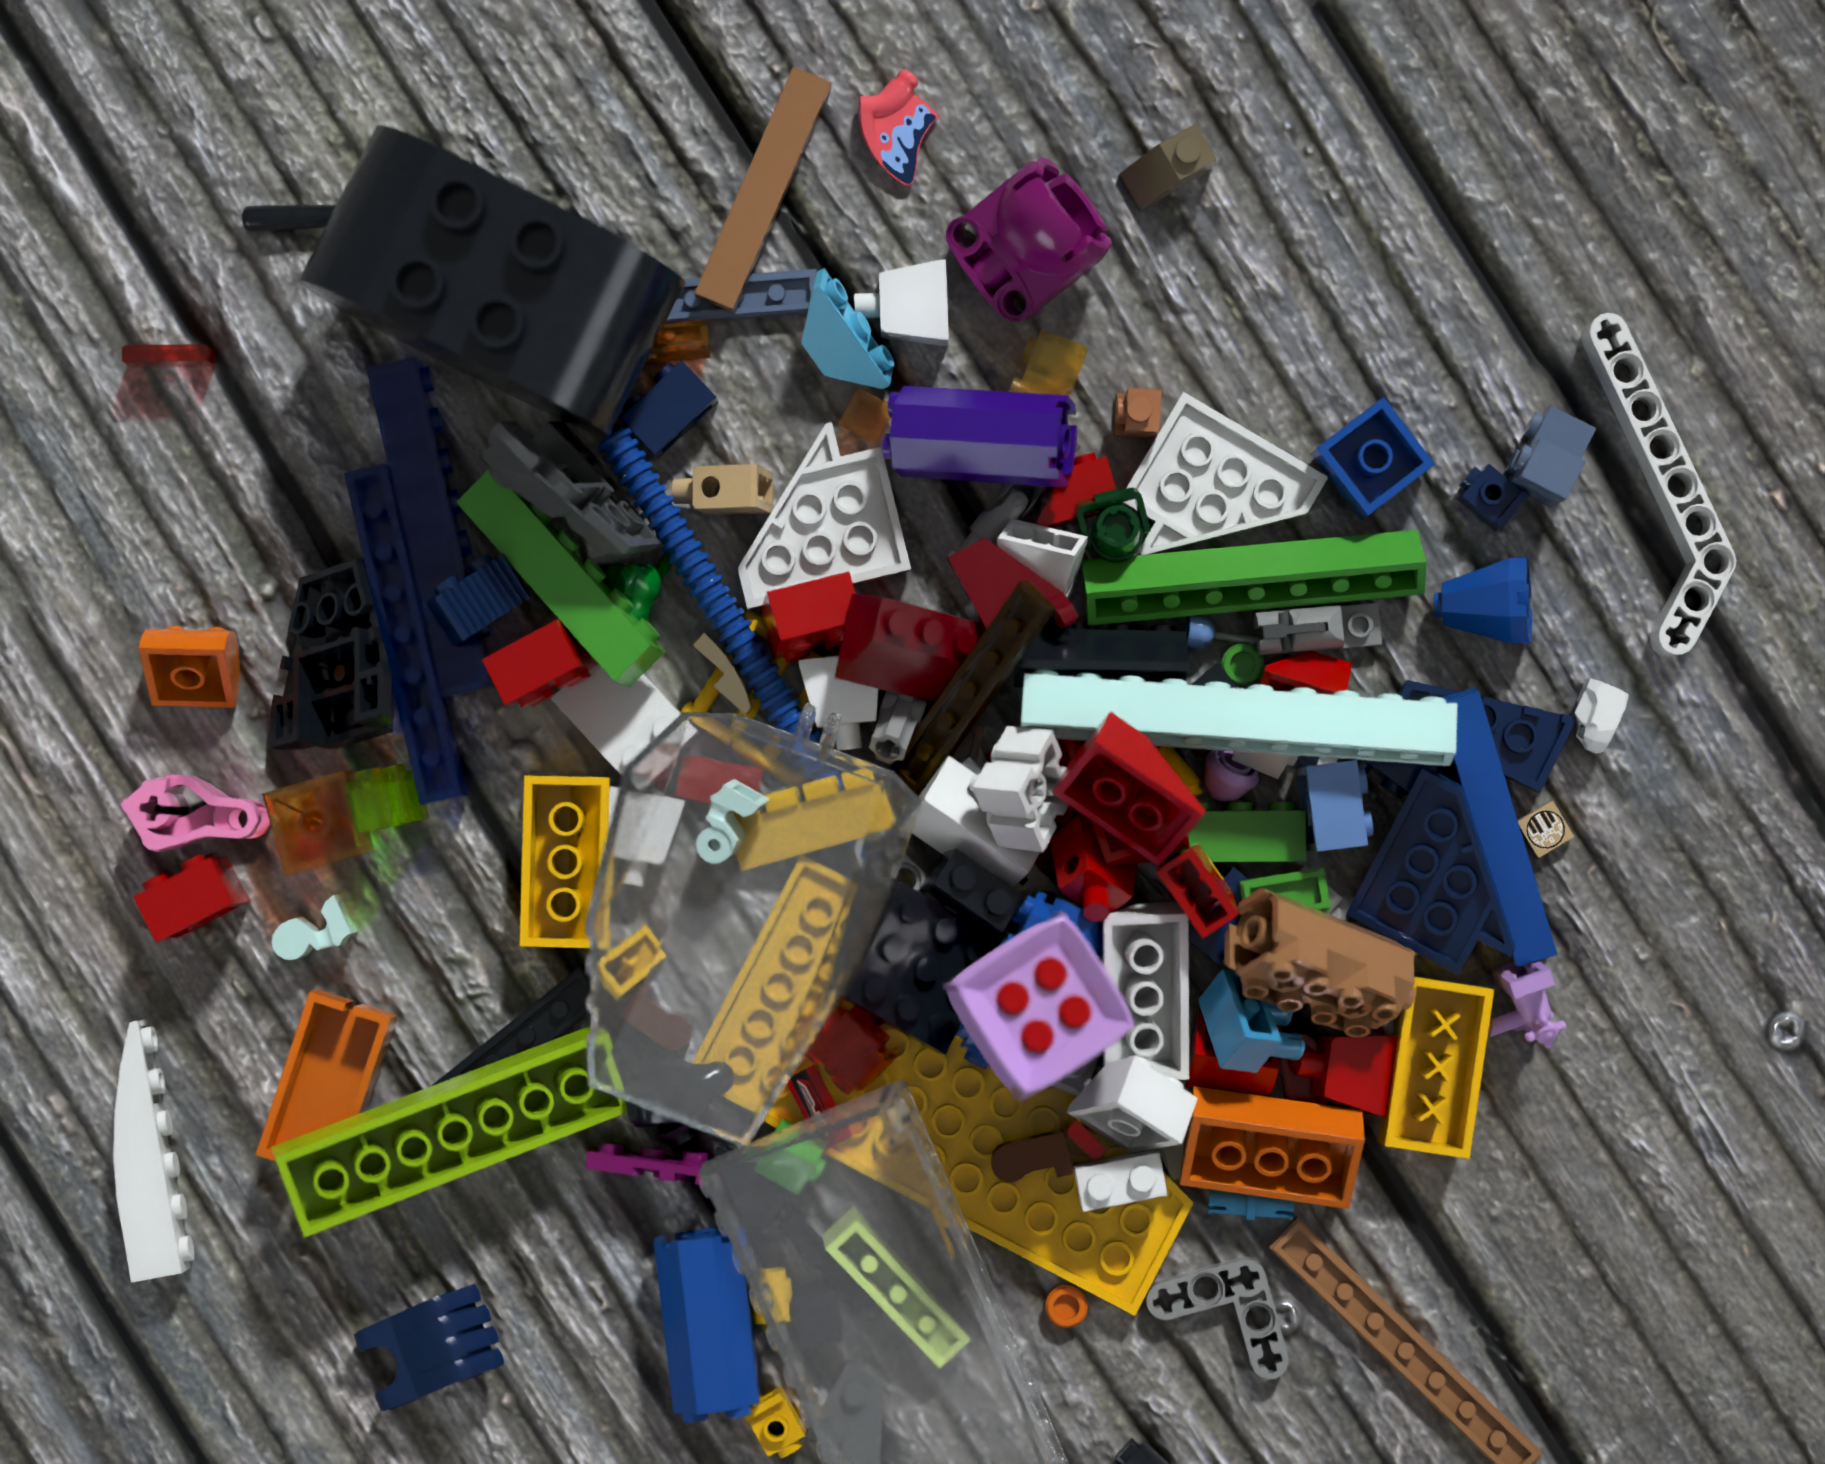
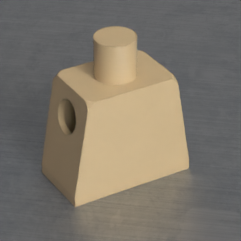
M758 464L693 467L692 478L673 479L674 504H692L694 510L709 515H770L774 509V473ZM720 485V490L715 496V490Z

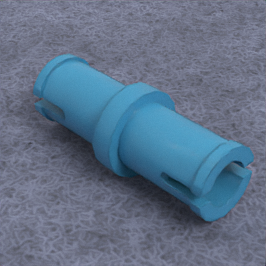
M1209 1189L1208 1214L1246 1216V1220H1255V1216L1293 1220L1294 1201Z

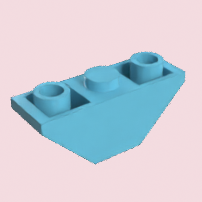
M825 268L819 270L816 274L801 344L824 376L879 389L890 386L894 361L889 350L884 345L879 346L874 340L867 319L861 312L855 313L847 301L848 296L841 282L836 278L832 280Z

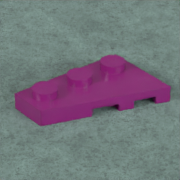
M598 1142V1148H590L586 1155L585 1169L642 1176L647 1171L653 1172V1177L660 1180L673 1182L687 1180V1176L696 1177L695 1185L710 1187L715 1178L716 1161L707 1160L708 1153L682 1151V1157L665 1156L666 1149L660 1147L640 1146V1153L623 1151L624 1144Z

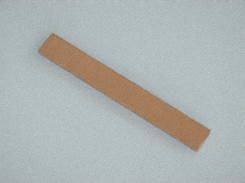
M1297 1216L1268 1245L1269 1249L1493 1464H1534L1543 1454Z

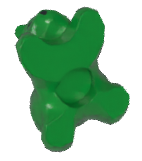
M668 552L661 557L655 566L637 564L635 562L624 565L617 562L605 570L606 577L603 579L604 583L612 591L615 588L618 589L631 601L633 607L629 611L638 621L643 618L648 622L650 609L659 594L662 578L672 566L668 561L670 558Z

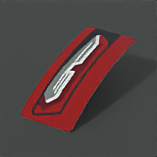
M815 1065L786 1079V1084L813 1135L827 1142L823 1150L851 1136V1131Z

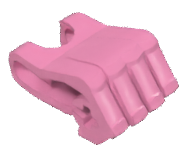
M190 775L163 776V778L145 780L128 798H125L120 804L123 812L127 814L139 834L142 844L148 850L156 852H170L218 837L258 838L267 834L273 822L270 808L265 803L257 800L229 797L210 783ZM185 786L206 802L203 807L188 815L159 812V805L189 807L186 797L182 794ZM243 810L248 818L244 828L239 822V816Z

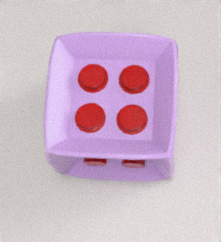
M1060 911L1051 914L1047 921L1039 923L1008 940L970 965L950 983L943 985V989L947 991L956 1014L983 1057L1002 1083L1011 1091L1013 1098L1017 1100H1025L1029 1094L1040 1091L1070 1074L1109 1048L1136 1025L1122 995L1079 930Z

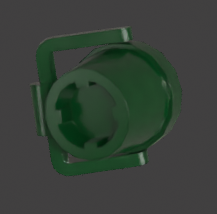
M1131 487L1120 491L1116 488L1093 495L1092 499L1082 501L1075 506V515L1080 535L1088 536L1085 551L1093 549L1104 560L1121 562L1133 557L1140 549L1144 534L1151 532L1143 497L1136 488ZM1135 499L1139 518L1130 508L1122 506V502ZM1094 510L1099 511L1092 519L1089 531H1087L1083 514Z

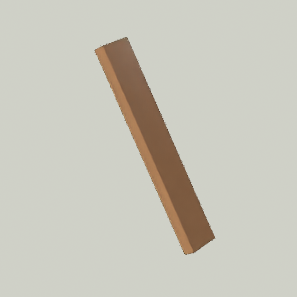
M792 67L694 292L695 297L734 313L832 88V82Z

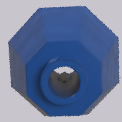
M1527 557L1508 558L1443 582L1442 592H1434L1435 618L1443 617V625L1446 627L1513 645L1532 644L1533 620L1532 609H1530L1532 590L1529 560Z

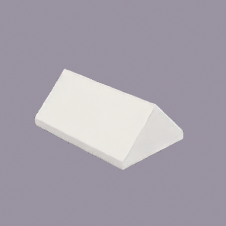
M948 755L903 817L900 825L941 854L957 848L1013 888L1029 873L1040 852L997 846L991 829L987 825V812L982 811L978 799L970 789V779L973 775L977 774Z

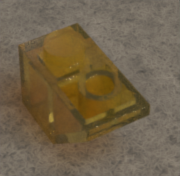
M1041 329L1037 340L1029 337L1021 361L1027 363L1028 366L1023 379L1014 377L1009 392L1067 395L1071 393L1089 347Z

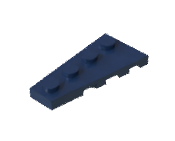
M1406 680L1398 695L1402 696L1403 700L1420 701L1424 697L1441 698L1461 691ZM1481 697L1504 776L1536 793H1541L1577 717Z

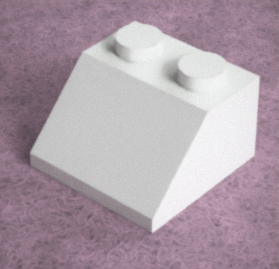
M1129 1056L1125 1059L1108 1062L1069 1105L1067 1113L1123 1149L1133 1153L1182 1144L1198 1098L1184 1090V1085L1180 1081L1171 1077H1165L1152 1069V1064L1146 1059L1138 1056Z

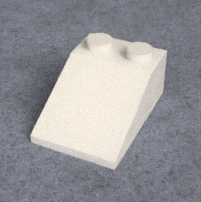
M598 664L589 669L590 678L572 687L567 685L561 688L551 700L634 789L639 790L699 731L644 674L631 687L614 682Z

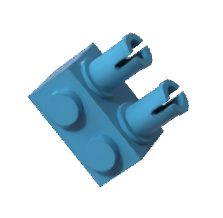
M1222 969L1198 999L1220 1068L1257 1073L1269 1057L1299 1060L1305 1049V1042L1301 1040L1303 1036L1300 1033L1279 1032L1276 1024L1287 1026L1291 1021L1293 1012L1281 1011L1277 1008V1005L1245 997L1243 995L1241 977L1235 973L1237 971Z

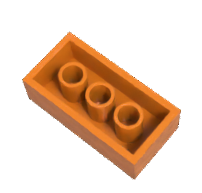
M1193 1086L1192 1095L1198 1099L1186 1131L1180 1185L1349 1209L1365 1141L1362 1110Z

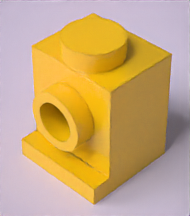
M782 1386L760 1397L759 1403L750 1407L751 1414L744 1416L768 1457L777 1452L780 1458H784L802 1447L799 1439L805 1436L806 1429ZM773 1421H779L783 1424L784 1431L779 1435H774L770 1433L768 1425Z

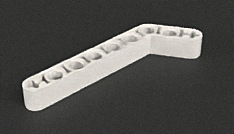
M1604 313L1585 326L1582 331V344L1686 563L1649 636L1653 650L1659 655L1665 657L1677 656L1690 651L1697 642L1736 567V556L1627 324L1617 314ZM1609 329L1611 331L1612 337L1608 340H1599L1597 337V333L1600 330L1606 331ZM1620 348L1621 352L1607 360L1605 356L1607 353ZM1616 363H1623L1630 369L1631 379L1628 383L1621 382L1615 377L1613 370ZM1635 400L1642 401L1648 407L1649 417L1646 421L1638 420L1633 415L1632 404ZM1653 438L1660 439L1666 445L1667 454L1664 459H1658L1651 453L1650 442ZM1671 476L1680 478L1684 483L1685 491L1681 498L1672 495L1668 489V480ZM1689 514L1698 516L1702 521L1703 528L1699 536L1691 534L1686 527V519ZM1708 552L1716 554L1720 559V569L1716 574L1709 572L1705 568L1704 557ZM1688 589L1695 590L1701 597V605L1697 611L1690 610L1684 602V596ZM1682 619H1684V620H1690V621H1691V622H1687V623L1680 624V622H1681ZM1679 626L1675 636L1680 640V643L1669 645L1671 638L1666 634V631L1676 629Z

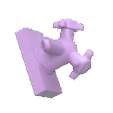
M1539 960L1516 967L1514 961H1510L1490 968L1496 985L1512 997L1516 1010L1492 1018L1489 1023L1488 1038L1512 1029L1516 1032L1524 1030L1527 1032L1524 1035L1526 1041L1532 1042L1537 1040L1540 1044H1544L1546 1048H1551L1552 1042L1557 1038L1559 1032L1566 1029V1024L1564 1021L1555 1023L1550 1021L1554 1015L1551 1012L1545 993L1546 988L1555 985L1550 968Z

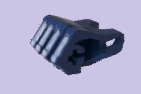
M475 1284L424 1301L354 1334L359 1351L383 1347L391 1351L397 1360L398 1373L394 1382L375 1394L380 1411L390 1410L414 1402L442 1388L478 1377L504 1365L503 1355L499 1348L491 1349L492 1345L499 1342L495 1328L490 1326L484 1329L483 1327L485 1323L491 1321L490 1312L485 1304L479 1307L475 1305V1303L481 1301L480 1292Z

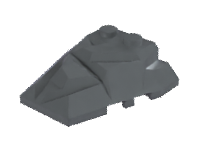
M499 421L492 428L487 441L490 446L483 453L482 459L490 466L489 474L499 485L504 488L509 487L552 518L566 517L572 530L590 541L604 554H630L654 551L661 544L632 505L625 501H620L617 504L611 495L619 487L612 478L608 477L604 480L593 468L598 459L564 421H548L533 438L516 421Z

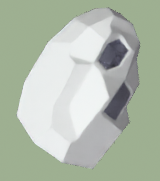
M1592 678L1585 680L1577 698L1578 706L1574 713L1578 721L1576 737L1583 744L1585 750L1597 754L1604 752L1610 743L1626 708L1629 694Z

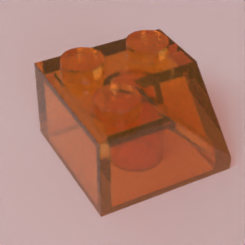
M343 770L262 793L285 876L297 875L375 852L353 771Z

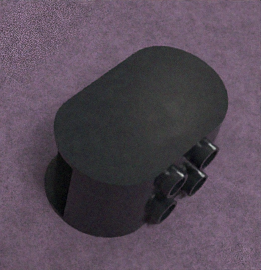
M377 125L298 280L302 286L362 322L553 417L604 438L610 437L613 431L612 428L679 294L686 285L683 278L670 267L611 231L433 143L384 125Z

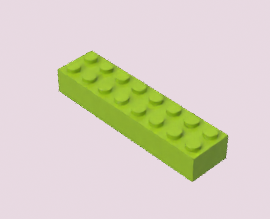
M594 1024L271 1147L305 1238L627 1113L624 1089L604 1032Z

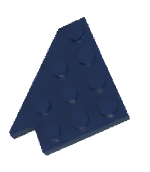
M1424 766L1346 915L1410 948L1412 951L1458 976L1478 940L1509 957L1512 956L1516 947L1463 786Z

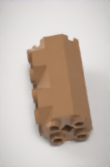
M1264 888L1258 889L1240 901L1237 909L1242 916L1237 926L1229 924L1224 934L1225 965L1230 969L1236 970L1237 972L1235 973L1241 977L1243 995L1245 997L1277 1005L1279 1010L1285 1012L1298 1011L1303 1007V1003H1310L1312 1022L1345 1031V1034L1350 1037H1365L1370 1034V1029H1377L1385 1023L1396 1019L1401 1010H1407L1411 1007L1416 997V990L1413 987L1415 983L1414 951L1410 948L1402 946L1397 941Z

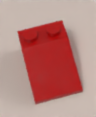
M1111 711L1070 760L1052 792L1055 796L1157 866L1164 862L1206 811L1148 737Z

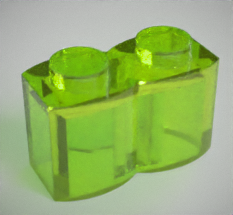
M404 763L381 769L376 767L354 773L356 781L345 783L356 834L403 826L429 819L418 769L406 771Z

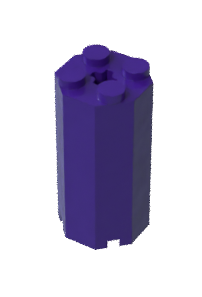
M903 386L900 392H891L889 395L888 415L892 420L890 433H886L883 438L882 453L884 459H892V468L901 477L1066 487L1068 480L1063 475H1071L1073 471L1077 443V426L1068 425V415H1076L1075 403L1069 395Z

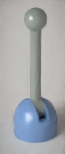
M1201 615L1187 616L1183 630L1186 631L1187 647L1194 649L1205 648L1214 639L1256 645V641L1263 640L1261 637L1216 631L1214 624L1208 618Z

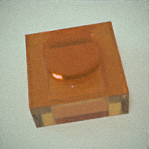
M857 387L838 427L877 445L890 418L888 415V402Z

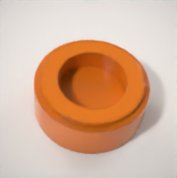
M1063 1283L1049 1291L1045 1299V1310L1048 1318L1055 1325L1071 1328L1083 1321L1087 1314L1088 1304L1080 1288L1073 1284Z

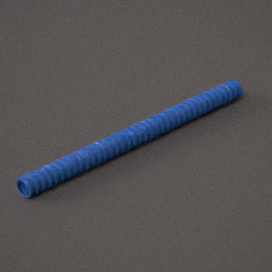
M624 427L611 434L609 438L603 439L598 446L599 451L606 452V462H612L614 465L612 472L614 475L619 474L621 476L619 483L621 486H627V496H633L636 500L633 503L634 507H640L642 510L641 518L643 520L647 518L649 521L647 526L651 531H655L657 534L656 538L664 545L661 548L662 552L669 553L670 558L668 561L671 565L675 563L678 569L675 570L677 576L682 575L685 580L682 584L684 587L689 586L692 590L689 593L690 597H696L699 601L696 604L699 610L703 608L706 613L703 616L705 621L710 619L713 624L710 629L712 632L717 631L720 635L717 640L719 643L724 642L727 646L724 649L725 653L732 654L734 658L731 661L734 666L738 664L741 669L738 674L740 677L745 675L748 681L745 685L747 688L752 687L755 691L752 694L753 698H759L762 702L759 706L762 711L766 709L769 714L766 717L768 722L773 720L776 725L773 730L775 733L780 731L783 736L780 741L782 744L787 743L790 747L787 750L788 754L795 755L797 760L794 763L797 767L801 765L804 771L801 773L803 778L808 776L810 781L836 774L842 789H845L843 778L840 774L842 767L840 765L835 766L833 763L835 756L833 754L828 755L826 751L828 748L827 743L822 744L820 742L821 734L819 731L815 733L812 729V726H814L813 721H807L805 718L807 711L805 709L800 710L798 706L800 703L799 698L794 699L790 694L793 692L792 687L787 688L784 682L787 679L784 675L779 676L777 673L779 666L777 664L772 665L770 661L772 655L770 653L766 654L763 650L765 647L764 642L759 643L757 641V631L754 630L752 632L749 628L751 621L749 619L744 620L742 617L744 610L742 608L737 609L735 605L737 602L736 597L731 598L728 594L730 591L729 586L722 585V575H716L714 572L716 565L714 563L709 564L707 560L709 554L707 552L703 553L700 549L702 546L701 541L694 540V530H688L686 527L688 520L686 518L681 519L679 516L681 509L679 507L674 508L672 504L674 501L673 496L666 495V485H660L658 482L660 475L658 473L653 474L651 471L653 464L651 461L646 463L644 459L646 456L645 451H639L637 448L639 445L638 440H632L630 437L632 434L631 429H625ZM857 839L844 843L845 845L850 844L853 847ZM878 840L873 844L868 841L863 843V846L866 848V853L863 857L867 861L873 858L878 860L882 858L880 853L882 846Z

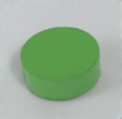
M1240 643L1233 645L1225 651L1221 658L1220 667L1237 686H1246L1255 682L1261 676L1264 661L1262 655H1258L1257 649L1254 646Z

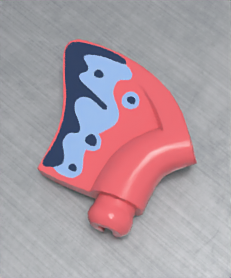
M907 70L899 71L896 79L892 78L879 94L859 96L858 121L867 148L881 168L902 186H909L913 183L921 141L929 127L939 116L929 105L913 93V89L918 85V79Z

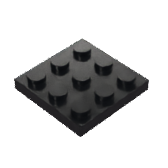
M894 881L840 991L839 997L936 1053L946 1055L961 1024V1020L950 1002L947 991L943 989V985L950 983L970 965L996 949L1000 940L904 882Z

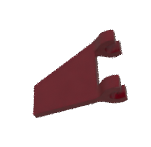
M986 538L947 557L952 570L985 630L1018 582L1027 579L1057 608L1052 616L1060 630L1075 623V619L1079 617L1072 603L1063 592Z

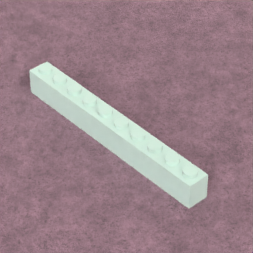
M1037 670L1033 674L1024 675L1021 727L1053 730L1056 739L1087 741L1111 711L1146 735L1155 746L1450 766L1456 754L1457 704L1446 703V700L1440 697H1424L1420 701L1403 700V697L1397 694H1381L1377 698L1360 697L1359 693L1354 691H1338L1334 695L1317 694L1314 689L1295 688L1291 692L1273 691L1274 689L1267 685H1251L1248 689L1230 688L1231 686L1224 682H1208L1205 686L1188 685L1186 681L1181 679H1165L1162 683L1145 682L1143 678L1138 676H1122L1119 680L1102 679L1100 675L1095 673H1080L1076 677L1059 676L1057 672L1052 670Z

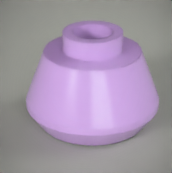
M1213 750L1205 758L1204 784L1213 798L1222 802L1238 800L1258 784V771L1231 760L1233 751Z

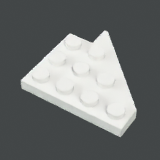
M1183 392L1127 488H1136L1143 497L1148 520L1154 523L1150 529L1151 532L1148 533L1136 554H1155L1306 515L1327 481L1328 476ZM1135 499L1122 502L1123 505L1138 513Z
M832 422L824 425L737 568L748 610L762 607L766 592L848 571L850 572L853 584L911 571L882 447L840 456Z

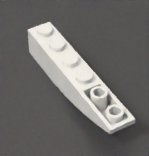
M148 1019L129 1022L119 1069L114 1111L113 1158L116 1199L131 1282L181 1274L191 1268L190 1261L194 1260L193 1241L190 1235L185 1236L182 1220L187 1218L186 1200L183 1194H178L175 1177L180 1175L179 1160L176 1152L170 1151L168 1136L172 1135L173 1132L172 1119L168 1110L163 1111L161 1094L165 1093V1079L161 1068L156 1069L153 1053L158 1051V1039L155 1028L153 1026L149 1027Z

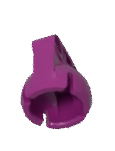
M1043 157L1026 163L966 214L953 219L946 230V241L960 266L985 300L1004 320L1009 322H1020L1037 316L1046 304L1098 264L1112 245L1111 238L1105 234L1107 230L1105 222L1092 201L1069 175L1062 174L1059 176L1057 165ZM968 223L974 226L977 232V238L973 245L969 244L964 238V229ZM1016 291L1021 292L1026 298L1027 305L1023 313L1019 312L1013 304V296Z

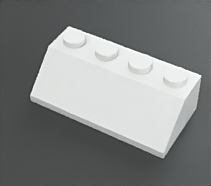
M1177 901L1137 903L1111 912L1102 921V965L1122 995L1136 1025L1117 1042L1103 1051V1068L1108 1062L1125 1059L1129 1056H1138L1149 1061L1152 1064V1069L1165 1077H1171L1176 1080H1189L1188 917Z

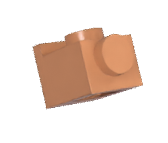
M1128 388L1125 394L1117 393L1114 436L1156 438L1160 428L1162 390Z

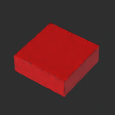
M1075 1117L1064 1127L1066 1134L1093 1161H1097L1107 1151Z

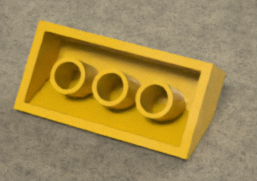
M524 775L520 947L606 948L610 777Z

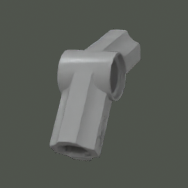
M886 691L877 716L879 721L876 724L869 749L875 753L877 760L891 764L893 761L904 759L912 734L920 725L928 702L927 700Z

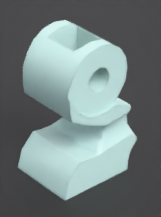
M736 779L727 782L722 786L721 790L710 796L711 805L706 820L711 825L702 830L697 837L696 848L698 854L706 862L712 864L721 863L741 849L747 834L734 816L733 811L742 817L754 814L770 801L766 796Z
M332 895L325 901L321 913L327 924L323 930L318 929L304 917L290 919L282 923L272 935L271 943L275 953L283 959L294 960L308 955L313 947L316 950L347 944L348 939L358 931L341 895Z

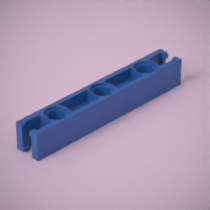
M1471 688L1441 697L1446 700V703L1457 704L1456 754L1452 764L1458 784L1464 788L1516 949L1511 956V960L1518 967L1558 955L1480 692L1476 688Z

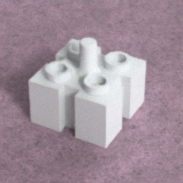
M1007 726L998 743L992 749V763L986 762L981 773L973 775L970 779V789L978 799L982 811L987 812V825L991 829L998 847L1044 852L1057 828L1054 822L1056 815H1064L1069 804L1052 793L1066 766H1059L1058 762L1062 752L1053 730Z

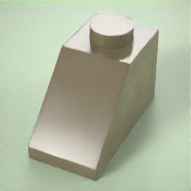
M1195 123L1155 146L1120 172L1119 176L1138 209L1142 210L1211 171L1217 159Z

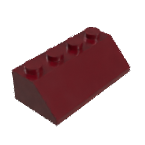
M852 594L834 678L936 702L984 633L985 628L979 622L892 599Z

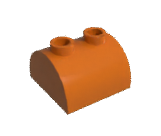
M169 626L165 629L147 628L144 630L138 649L152 706L236 708L240 683V654L238 640L234 631H227L221 627H212L208 630H186L179 626Z

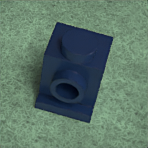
M1487 464L1481 470L1474 466L1463 478L1459 486L1464 491L1457 500L1494 531H1497L1504 527L1529 494L1525 490L1519 489L1492 465ZM1491 485L1498 490L1499 496L1497 500L1492 501L1486 497L1485 489L1487 486Z

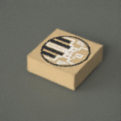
M1549 801L1518 819L1522 836L1535 858H1540L1574 838L1554 801Z

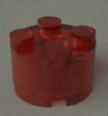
M838 995L803 1031L802 1036L805 1042L800 1046V1050L814 1064L819 1065L822 1062L833 1073L830 1078L842 1092L850 1095L853 1090L863 1093L900 1055L897 1047L890 1052L885 1045L890 1040L888 1034L880 1026L877 1027L872 1018L862 1009L854 1006L849 1010L842 1004L846 1000Z

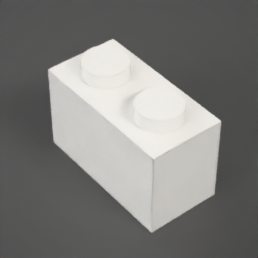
M1157 1149L1100 1158L1097 1161L1090 1160L1072 1164L1080 1206L1083 1212L1168 1195L1160 1153Z

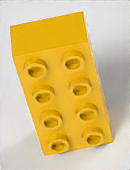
M1414 976L1415 983L1413 987L1416 990V997L1409 1009L1401 1010L1399 1016L1395 1019L1393 1036H1398L1390 1100L1387 1117L1381 1116L1378 1142L1387 1147L1470 1159L1494 989Z

